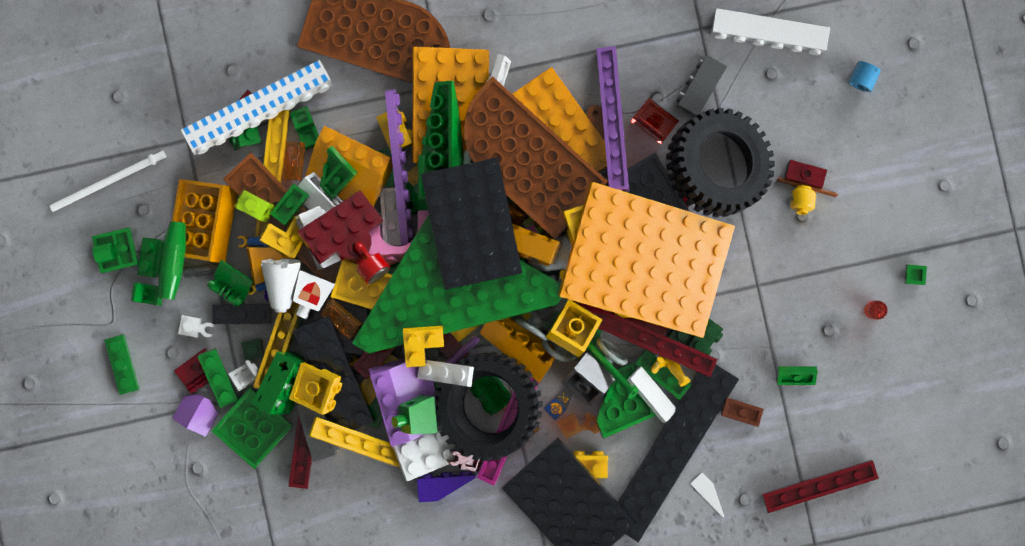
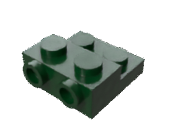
M709 318L703 338L674 329L671 330L668 337L710 355L712 351L710 347L714 342L720 341L723 333H721L723 328Z

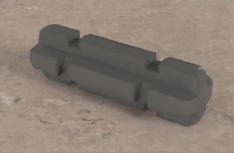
M213 263L212 266L205 264L194 266V268L192 266L184 267V277L192 278L193 275L195 277L208 276L211 273L214 275L219 263Z

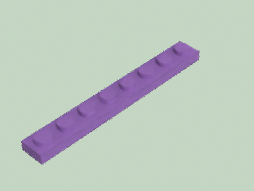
M616 46L597 48L609 187L628 192L629 181Z
M388 89L385 91L400 239L401 246L409 244L411 239H414V230L410 228L409 222L412 220V211L408 209L407 203L410 201V192L406 190L405 184L408 182V173L404 171L403 163H406V154L402 152L401 144H404L403 132H400L399 125H402L401 113H398L397 105H400L399 93L396 94V89Z

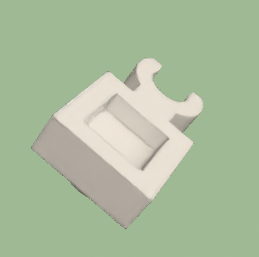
M182 315L178 334L198 338L200 332L205 337H212L213 334H208L206 328L208 326L214 327V324H201V318Z

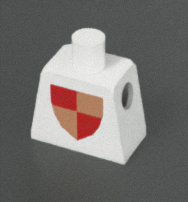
M300 270L293 302L300 304L296 315L307 319L311 309L319 311L335 284Z

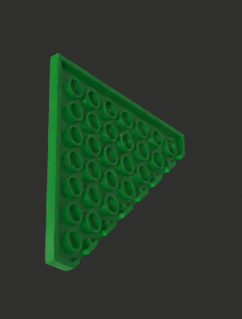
M428 214L352 344L370 354L404 345L403 328L443 326V334L555 306L558 305L562 298L558 296L561 284L520 260L522 274L445 290L430 216Z

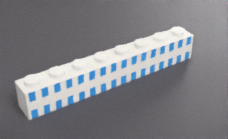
M318 60L181 129L194 155L203 154L210 147L223 144L227 138L239 136L243 133V130L249 127L254 128L261 121L267 118L272 119L279 112L290 110L301 101L310 100L312 95L318 92H326L332 86L331 80L321 61Z

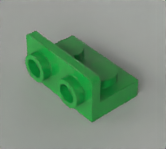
M494 376L478 378L469 387L471 394L478 398L484 411L491 416L504 408L512 396L500 379Z

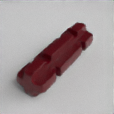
M205 372L194 379V382L191 381L186 385L189 393L192 394L198 388L209 383Z

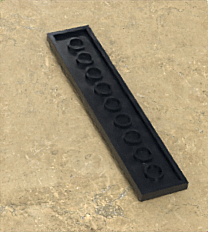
M715 365L711 377L699 372L696 373L690 383V388L677 404L675 413L664 425L618 500V503L637 522L625 535L639 543L739 378L718 365Z

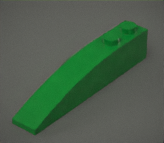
M454 81L434 83L429 106L431 108L429 118L427 117L426 135L422 140L424 145L422 154L419 155L418 200H426L421 174L463 165L461 123Z

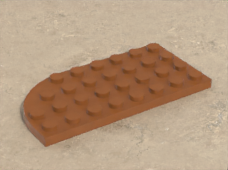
M312 0L297 47L412 83V48H450V43L444 28L429 11L405 0Z
M493 76L472 99L467 109L464 123V140L469 156L473 162L498 157L506 195L553 239H556L567 227L562 211L584 204L590 182L605 186L608 181Z

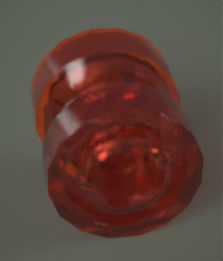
M870 301L865 305L864 312L869 319L880 320L887 315L888 308L882 301Z

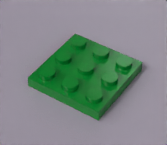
M249 388L214 427L212 432L253 469H256L294 425L283 415L268 414L252 404L257 392Z

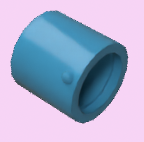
M858 61L848 83L858 90L871 93L881 70L870 63Z

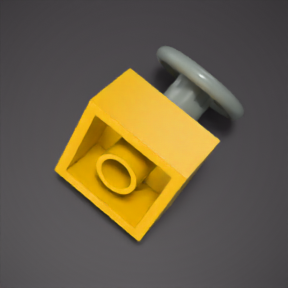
M568 300L545 337L548 340H542V346L555 359L562 362H572L576 356L580 357L585 352L602 319L573 301ZM560 353L569 354L570 357L562 356Z

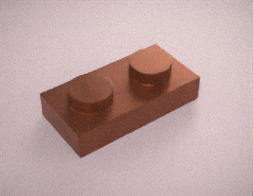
M727 397L721 416L759 427L764 409Z

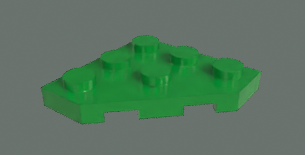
M630 363L616 370L627 380L636 370L634 363ZM616 380L606 391L595 419L603 439L656 416L638 393L629 399L625 395L626 391Z

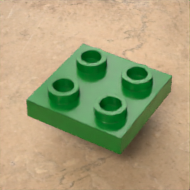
M130 227L92 236L94 245L92 248L93 256L96 263H98L100 274L139 265Z

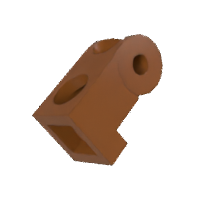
M592 105L587 111V117L605 141L602 108L599 105Z

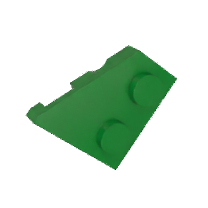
M331 146L326 152L328 153L327 163H324L323 176L319 186L333 200L337 198L356 176L357 171Z

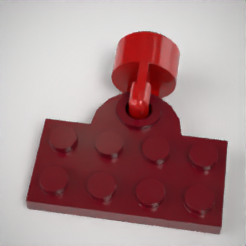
M361 190L297 231V235L319 264L335 254L345 262L355 261L358 264L356 271L366 284L375 283L389 271L390 266L380 253H375L372 256L369 254L372 245L369 232L382 224L383 219Z

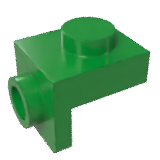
M257 126L243 130V133L239 136L229 137V142L233 146L234 151L242 147L261 143Z
M134 283L131 301L161 306L162 298H159V286Z

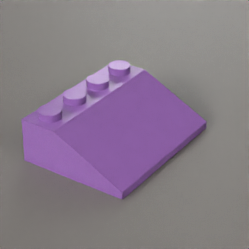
M405 358L368 369L391 447L412 441L423 435L403 433L400 427H393L391 419L393 416L399 415V404L422 394L434 396V400L437 399V396L434 395L435 387L433 381L417 379L419 366L406 367ZM436 416V421L440 420V417Z

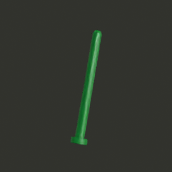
M590 342L586 349L626 391L625 395L629 399L636 396L639 389L635 385L631 386Z

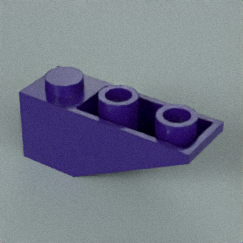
M460 471V475H452V472H442L441 476H433V473L424 474L417 479L418 501H439L475 479L476 474H471V471Z

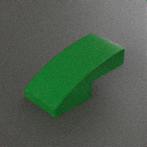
M308 106L290 112L303 149L306 151L314 148L319 133Z

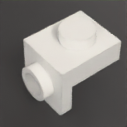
M247 360L243 366L232 371L228 376L239 392L255 382L259 370L255 363L251 364Z

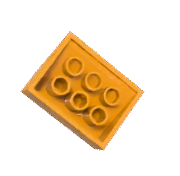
M324 126L315 143L305 177L314 172L321 179L324 163H327V149L333 146L357 171L356 176L338 197L346 200L361 190L374 207L393 169L392 158Z
M179 179L172 221L186 223L185 257L219 263L220 260L226 261L235 209L234 205L237 193L230 186Z

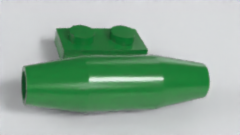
M170 221L164 241L145 237L142 239L137 275L158 277L159 298L175 300L183 272L186 251V223Z

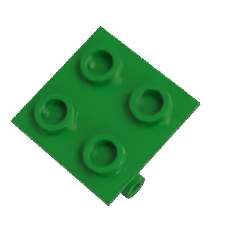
M220 260L214 277L208 282L207 286L210 291L216 294L219 293V297L225 293L224 300L227 299L233 306L237 305L240 307L241 304H244L253 280L223 260Z

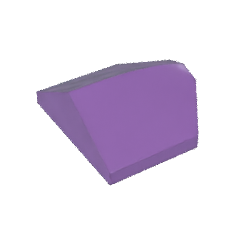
M200 394L185 395L172 419L185 428L206 437L219 413L208 398Z

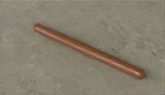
M781 177L777 178V181L796 187L799 185L810 186L815 192L833 197L838 196L833 191Z

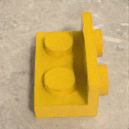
M573 451V454L595 478H608V455L604 454V451H592V454H585V451Z

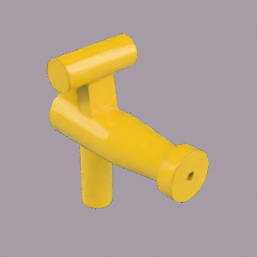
M659 356L651 367L652 373H657L660 368L667 367L679 381L680 387L690 382V379L684 375L678 363Z

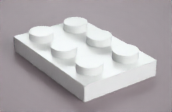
M442 425L437 427L438 433L423 434L412 441L393 446L405 481L449 465L447 459L453 460L455 458V455L450 453V450L455 447L454 444L448 445L445 442L449 439L448 435L442 437L439 433L444 430Z

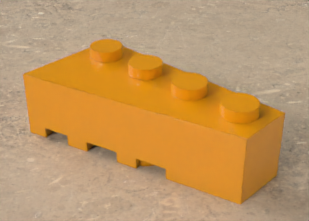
M512 224L518 252H520L521 257L531 260V257L539 259L538 263L548 267L549 264L555 265L563 244L562 242Z
M510 317L485 323L480 331V334L501 352L508 355L509 358L517 359V365L524 364L526 366L524 370L526 372L530 371L533 374L532 377L539 383L555 359L542 346V339L517 324Z

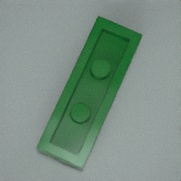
M125 334L105 339L119 395L140 390Z
M214 348L199 354L198 359L220 408L237 402V394L217 349Z
M645 349L634 364L637 367L642 366L652 379L680 400L691 384L688 383L680 387L679 381L667 367H662L657 373H652L651 367L657 357Z

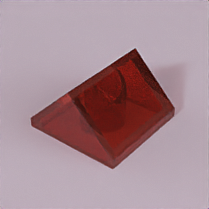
M648 98L631 122L662 144L679 120L651 98Z

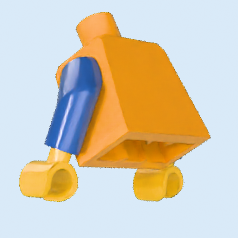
M239 236L238 238L244 239V244L238 246L246 247L251 278L253 280L251 285L253 290L248 292V294L252 295L256 291L266 290L261 261L272 258L275 261L289 257L260 242V237Z

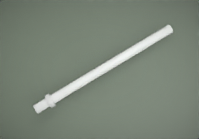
M164 150L154 155L150 154L148 158L49 205L50 209L54 212L151 164L156 165L158 161L167 156Z

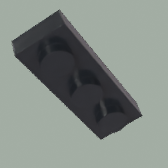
M212 305V324H271V306L240 305L238 307L237 305Z

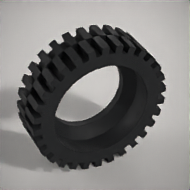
M713 108L702 112L681 126L671 138L673 142L668 145V150H671V152L666 154V160H671V162L666 164V169L672 170L668 178L669 181L675 179L676 183L672 185L673 189L679 188L681 193L678 194V197L680 199L686 197L688 200L685 204L688 207L695 204L693 210L696 212L703 210V215L706 216L712 213V217H719L721 215L722 217H727L731 214H737L762 199L761 196L767 193L768 190L766 188L771 186L772 183L769 179L774 176V171L769 169L775 166V161H769V158L774 156L773 150H767V147L771 145L770 141L764 142L762 138L766 136L765 132L758 133L757 129L760 126L757 123L751 125L750 121L752 119L749 116L742 119L743 113L739 111L733 114V109L728 108L724 111V108H717L716 110ZM721 133L733 140L742 151L746 161L747 175L746 180L741 185L732 188L722 187L712 182L704 173L700 163V149L702 143L709 135Z
M485 352L464 358L455 363L457 365L474 367L472 383L484 376H494L507 382L514 390L518 401L516 418L510 427L499 433L483 432L469 421L464 408V398L469 386L438 382L437 385L441 387L435 389L434 395L438 396L435 399V406H438L436 416L440 417V420L437 421V427L443 426L444 430L439 433L442 437L448 435L449 439L445 442L448 445L454 443L456 445L454 447L456 452L463 450V456L469 457L473 455L472 459L474 460L483 458V461H489L492 458L497 460L520 449L535 434L534 429L538 428L540 422H537V419L542 417V412H539L538 409L543 407L542 401H538L537 397L542 395L540 390L536 391L534 388L538 385L537 381L530 380L533 374L530 371H524L526 368L524 364L517 365V359H508V355H498L497 352Z

